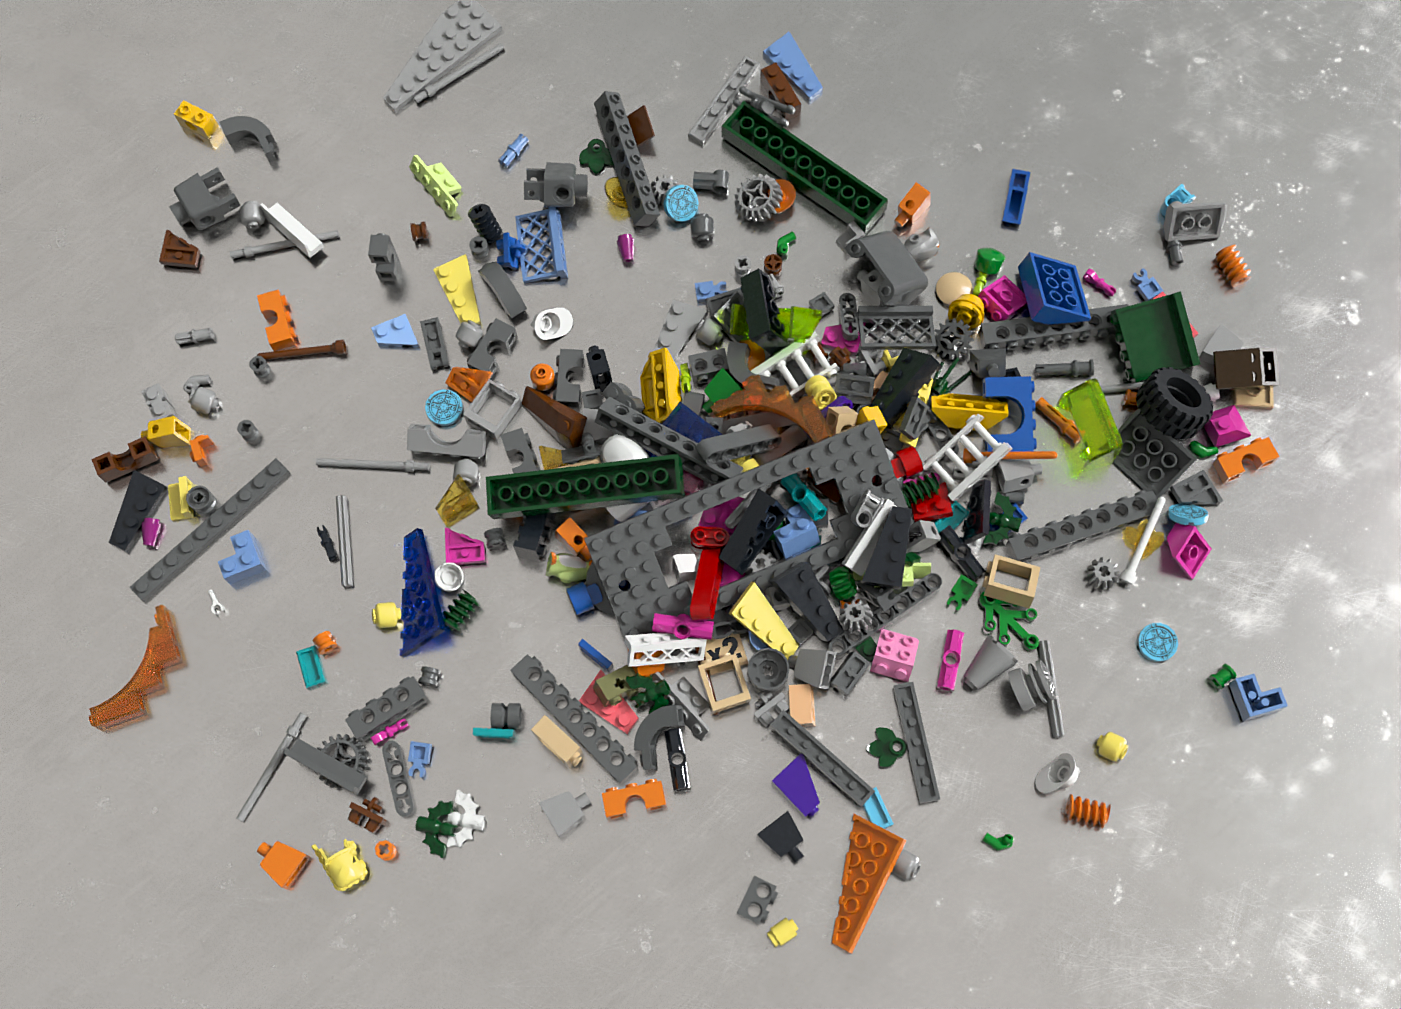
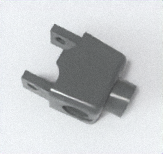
M546 162L545 169H526L527 180H524V200H540V202L544 203V207H572L576 196L587 197L588 175L576 174V166L574 164ZM535 177L537 181H531V178ZM534 190L535 193L531 195L528 191Z
M218 167L202 176L196 173L174 187V193L179 201L169 206L180 226L191 220L196 229L201 231L225 220L224 215L241 206L234 193L220 200L219 197L209 192V188L225 180Z

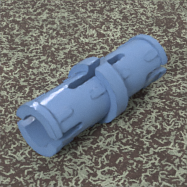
M519 134L512 145L509 144L507 146L506 152L498 159V162L501 165L504 164V167L507 168L512 160L520 155L522 148L529 142L526 136L523 137V134Z

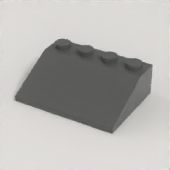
M1137 409L1100 450L1146 492L1153 490L1158 500L1199 458L1178 439L1157 431L1141 415V410Z

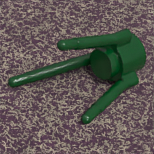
M956 357L943 377H939L942 368L939 372L936 371L931 392L936 396L949 393L971 375L972 371H968L948 387L949 383L946 378L959 361V358Z

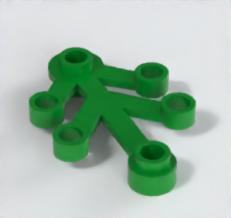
M982 592L979 602L985 608L984 630L993 632L996 628V622L993 620L994 610L999 615V637L997 641L1003 646L1009 644L1011 638L1008 635V624L1023 639V648L1027 651H1034L1039 645L1038 637L1034 634H1029L1015 619L1034 621L1038 615L1037 611L1033 608L1027 611L1005 610L1001 605H1012L1016 608L1020 606L992 598V602H989L986 599L987 596H984V592ZM1028 612L1033 613L1034 617H1029ZM987 623H991L993 628H988ZM1001 637H1005L1007 642H1002ZM1029 639H1033L1035 644H1030Z

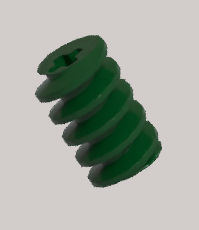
M930 472V477L925 474L923 475V480L918 477L916 478V483L913 480L909 481V487L905 483L902 484L901 491L909 508L910 501H913L916 505L917 498H920L923 502L925 501L924 495H927L929 498H932L931 492L939 495L938 489L940 487L935 474Z
M464 589L462 590L465 594L458 593L457 595L460 600L453 599L452 602L455 606L448 605L447 608L450 612L443 611L442 614L445 618L438 617L437 619L452 632L453 629L460 631L458 623L465 625L463 617L470 619L467 612H475L472 607L473 605L480 606L479 602Z

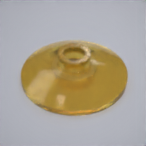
M609 178L604 186L608 199L614 205L628 209L619 178Z

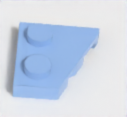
M406 314L371 327L379 346L393 345L395 347H402V345L419 347Z

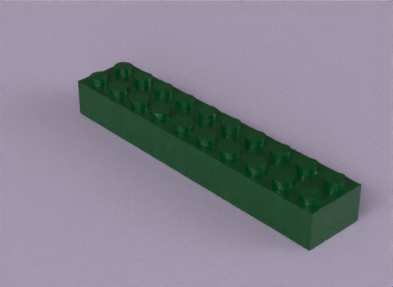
M745 101L723 123L722 137L782 179L789 181L795 188L847 224L854 220L865 234L886 211L888 203L886 197Z
M678 454L488 476L486 477L487 513L495 520L682 498L685 496L682 459Z

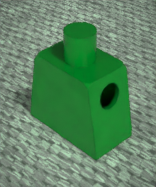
M722 368L704 389V393L709 397V400L702 407L707 413H712L718 408L726 414L748 399L749 396L734 378Z

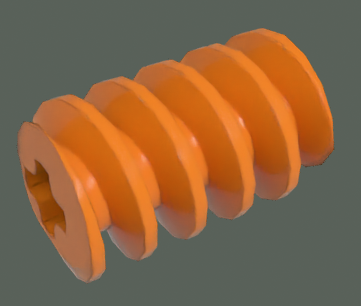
M1236 245L1227 246L1215 255L1217 256V262L1220 263V267L1224 269L1223 272L1227 275V279L1231 281L1232 287L1239 286L1251 278V276H1247L1251 270H1244L1247 263L1240 264L1244 258L1236 257L1240 254V251L1233 252Z
M1069 794L1065 806V814H1068L1069 821H1071L1073 816H1076L1077 823H1079L1081 818H1084L1085 825L1088 824L1089 820H1092L1093 827L1100 822V827L1103 829L1108 822L1111 805L1109 804L1106 808V804L1101 802L1098 806L1096 800H1093L1090 804L1088 798H1085L1082 802L1080 796H1077L1074 800L1073 795Z

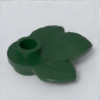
M592 139L588 143V148L582 150L579 155L580 164L588 163L590 169L596 175L602 170L604 164L614 166L609 149L605 147L604 142L600 139ZM599 145L600 148L598 150H594L593 146Z
M879 727L876 728L878 740L873 741L866 748L872 756L879 757L880 767H890L897 758L902 757L906 753L907 745L903 739L896 737L891 729ZM899 745L900 750L894 751L893 746Z

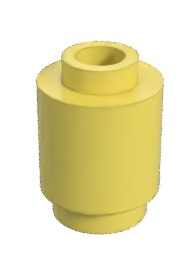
M784 918L772 926L766 934L775 947L778 945L782 946L797 936L796 931L798 927L793 919L788 920Z

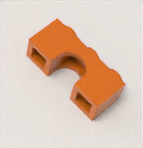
M279 290L257 295L260 310L265 319L271 317L278 318L274 325L265 328L269 345L273 351L294 346V338L297 337L294 328L290 326L292 317L290 312L286 311L285 306H288L286 296L281 295Z
M1259 437L1251 441L1248 446L1243 444L1234 448V451L1231 453L1226 451L1219 454L1212 465L1222 483L1225 484L1241 477L1245 472L1242 460L1251 461L1258 470L1273 464L1280 456L1269 437L1264 439Z
M657 779L647 780L643 785H637V783L625 785L626 788L619 790L617 787L608 788L605 793H602L607 820L627 816L626 804L632 798L642 799L645 802L647 811L667 807L662 782L657 781Z

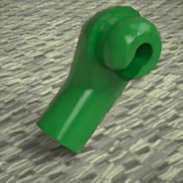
M793 231L778 239L776 247L778 254L785 255L788 252L789 243L796 240V235Z
M1195 440L1189 444L1190 451L1199 458L1218 454V448L1214 445L1205 447Z
M987 832L982 841L993 849L1001 851L1010 848L1013 845L1014 838L1010 834L995 838Z

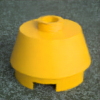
M963 294L949 305L948 319L953 320L955 318L957 323L963 320L964 325L968 324L970 326L968 331L972 328H978L984 321V304L979 297L973 294Z

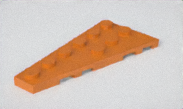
M854 813L852 832L850 831L849 837L851 840L850 848L846 855L842 879V896L839 897L838 903L840 904L839 914L836 917L832 939L833 944L849 953L853 952L907 841Z

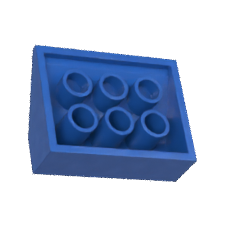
M1029 252L1018 266V271L1031 320L1047 325L1090 321L1091 316L1076 265Z

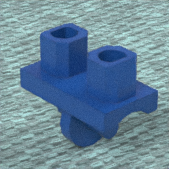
M508 232L503 233V238L496 241L497 249L500 252L504 251V255L497 257V263L502 268L510 267L512 270L518 269V259L526 251V247L520 244V240L510 237Z

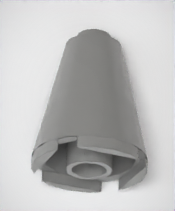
M990 634L985 638L964 674L966 678L964 682L971 689L974 687L977 689L981 688L1018 662Z

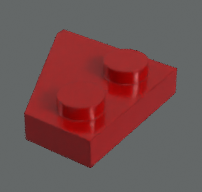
M946 482L939 485V495L931 492L932 498L924 495L925 501L922 502L919 498L916 505L914 502L911 503L915 522L919 520L931 521L953 516Z

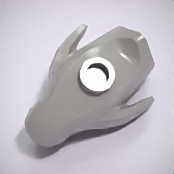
M929 227L920 234H913L908 237L904 246L914 260L919 262L929 259L937 253L939 240L932 228Z

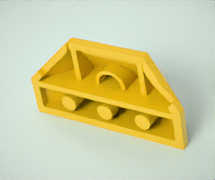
M665 347L649 353V359L640 376L642 402L645 405L643 413L658 423L673 419L682 407L679 370L668 349Z
M953 393L931 397V410L947 427L955 429L964 428L967 425L966 421L972 415L976 416L979 414L984 417L980 424L988 430L1007 418L1009 414L1008 403L1000 402L994 398L983 399V396Z

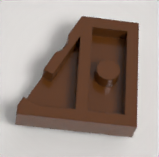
M166 230L159 262L162 265L197 268L200 250L194 245L187 243L183 238L177 237L170 230Z

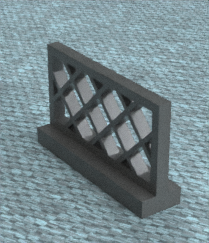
M933 306L858 307L861 350L936 349L932 316ZM863 322L872 323L874 326L869 330L863 326ZM890 323L892 326L887 330L881 324ZM909 323L911 326L906 330L899 324ZM928 323L929 326L926 329H923L918 324ZM876 328H878L882 332H884V334L878 337L873 333V331ZM897 328L902 334L897 337L891 331ZM915 328L921 334L915 337L910 331ZM925 335L930 339L931 343H923L920 339ZM870 336L875 342L865 343V338ZM889 336L894 342L886 343L883 339ZM907 336L913 341L905 343L901 339Z

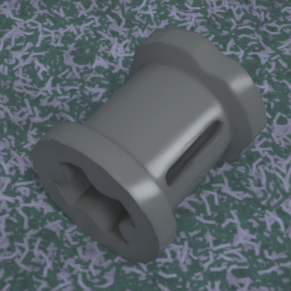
M254 356L249 362V366L254 371L256 377L265 378L270 374V366L262 356Z
M243 420L238 424V433L242 435L245 441L253 442L258 438L259 431L250 420Z

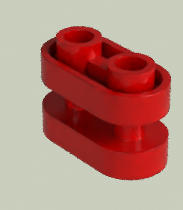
M695 527L690 534L691 546L696 551L701 552L705 549H723L729 541V533L724 528Z

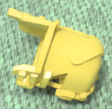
M345 839L344 849L327 858L322 848L318 849L315 844L311 846L336 890L345 891L347 888H351L354 884H358L359 881L365 879L368 873L366 864L362 859H357V852L355 850L357 847L354 841H347Z

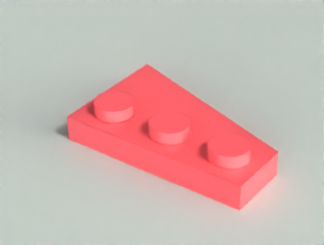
M600 670L579 702L628 735L639 718L624 698L615 706H603L593 689L595 681L605 676L604 672Z

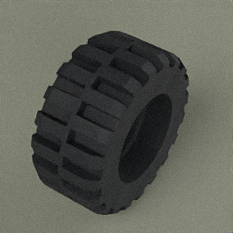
M1163 367L1154 370L1138 389L1136 394L1137 407L1141 410V415L1147 419L1146 421L1152 424L1157 431L1163 432L1164 435L1181 440L1192 438L1211 419L1213 415V401H1211L1210 395L1206 393V389L1199 384V381L1190 377L1191 375L1183 373L1182 370L1173 369V367Z

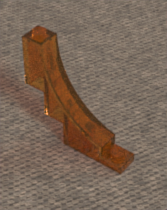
M163 604L155 607L156 614H154L158 626L149 629L147 649L133 677L110 699L89 708L91 713L89 715L90 724L100 731L147 715L142 696L165 689L160 670L183 663L169 609Z

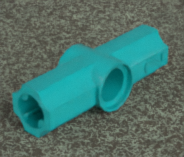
M796 473L782 478L781 483L792 495L793 500L798 502L814 521L822 519L826 515L827 508L816 497L815 492L809 489Z

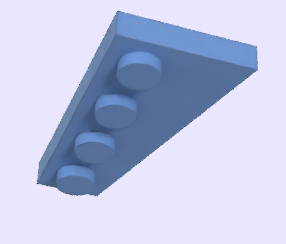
M787 32L763 51V56L771 64L777 62L786 79L806 99L810 101L823 91L821 83L790 32Z

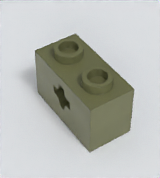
M627 664L595 681L593 689L604 707L609 705L615 706L622 701V698L626 696L629 698L633 697L639 692V688L632 689L626 682V676L636 675L632 666L629 667Z

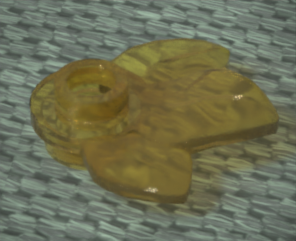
M1148 519L1143 520L1138 529L1126 527V540L1129 544L1135 546V550L1148 523ZM1155 527L1147 543L1148 549L1144 550L1142 557L1150 556L1154 549L1160 547L1164 542V533L1155 532Z

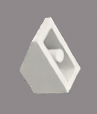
M676 554L673 556L672 568L678 583L696 579L700 559H696L695 554Z

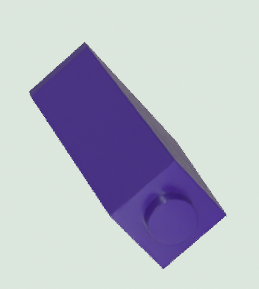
M800 753L772 780L771 784L805 819L807 816L812 818L819 811L820 801L805 758Z

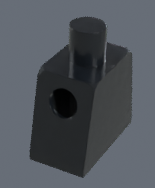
M594 345L589 347L586 358L594 389H600L603 392L612 382V377L604 349H599V346Z
M788 811L757 834V838L780 860L789 855L792 861L797 863L804 857L798 848L804 840Z

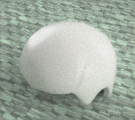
M443 563L434 573V582L437 587L446 592L455 591L462 585L464 580L463 571L455 563Z

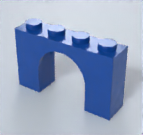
M1031 376L984 378L982 380L983 399L1006 398L1016 403L1021 411V423L1015 432L1011 434H993L991 436L998 443H1008L1013 448L1010 452L1034 451L1037 447L1036 438H1033V430H1036V420L1033 419L1032 414L1035 411V400H1032L1035 384L1034 381H1031ZM984 440L985 452H993V448Z

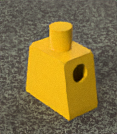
M175 416L149 421L148 430L141 432V438L146 436L150 442L160 448L190 446L191 428Z

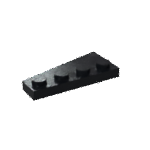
M134 470L109 543L127 553L142 530L141 523L144 522V518H150L168 487Z

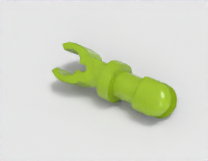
M981 271L978 272L979 277L976 278V286L973 289V295L977 297L983 290V286L986 285V278L989 276V274H983Z
M688 363L680 364V381L682 382L681 389L685 393L687 389L688 392L691 391V375Z

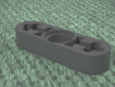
M844 293L839 297L842 337L847 341H854L859 336L856 298L851 293ZM846 301H848V303H850V304H849V307H847V308H846ZM850 314V315H852L854 318H853V319H846V318L844 317V315ZM849 326H852V333H850L848 330Z

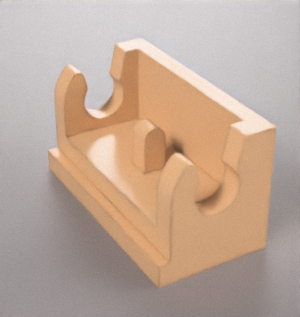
M810 684L789 685L790 716L803 727H816L813 686Z

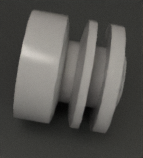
M1042 660L1035 661L1037 671L1031 663L1028 664L1029 674L1027 675L1021 667L1008 672L1014 694L1023 711L1037 707V696H1039L1044 704L1047 703L1045 693H1047L1050 700L1057 699L1053 678Z

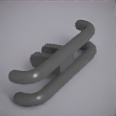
M744 86L739 88L741 94L751 99L752 107L784 128L789 126L788 120L775 117L772 114L775 109L788 114H794L795 108L792 105L787 106L754 93ZM735 99L732 103L738 108L742 102Z

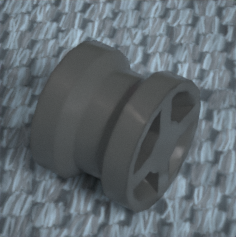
M481 236L471 239L469 246L473 257L476 259L487 257L489 247L486 239Z
M493 528L484 532V537L488 541L486 544L488 549H497L506 545L505 539L502 537V528Z
M423 666L421 668L422 676L419 678L418 683L437 687V678L440 676L441 671L436 668Z

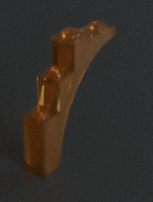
M759 374L749 376L742 382L744 390H738L732 393L730 397L720 399L711 406L716 417H724L742 411H765L778 414L800 426L814 443L833 435L813 395L810 397L805 396L795 404L786 385L777 386L772 389V392L768 393Z

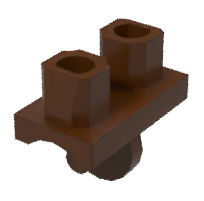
M376 797L371 801L363 800L362 804L367 806V809L353 802L349 806L352 810L347 820L359 825L363 816L368 817L369 820L364 828L374 834L381 825L385 826L387 822L383 817L373 813L374 810L381 813L383 807L378 805L379 799Z

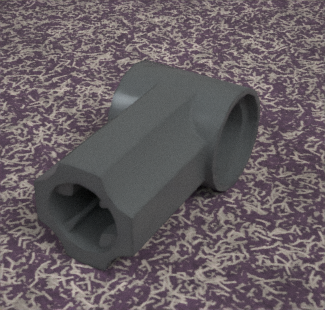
M715 170L713 173L694 172L693 188L712 189L713 192L719 194L728 191L729 172L725 170Z

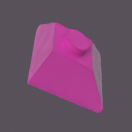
M1235 405L1213 411L1211 419L1203 426L1215 447L1251 436Z
M1176 523L1167 536L1172 557L1189 579L1193 580L1212 548L1195 526Z

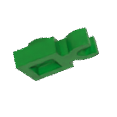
M961 574L951 590L955 596L947 600V605L949 606L952 601H956L958 606L955 610L959 611L962 607L961 601L964 599L968 602L978 584Z

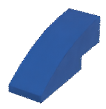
M1012 169L1002 222L1021 224L1031 172Z

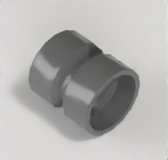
M195 486L188 491L186 495L187 504L199 516L209 517L218 509L217 498L206 487Z
M492 703L490 715L491 728L503 729L505 726L508 729L521 728V703H509L508 706H505L504 703Z

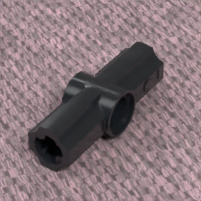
M950 525L939 532L940 542L950 553L951 559L961 567L970 580L974 581L985 572V569L971 553L970 547L960 539ZM957 549L964 551V558L957 555Z
M676 728L664 731L673 791L680 792L691 789L682 731ZM679 755L683 758L681 764L676 765L672 762V758Z

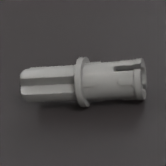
M211 327L200 330L192 329L189 332L175 334L177 344L197 343L202 340L214 339Z

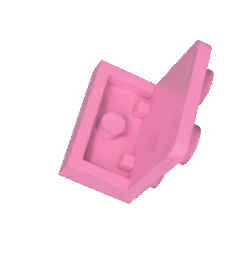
M881 630L870 671L908 682L914 666L919 640L893 631Z

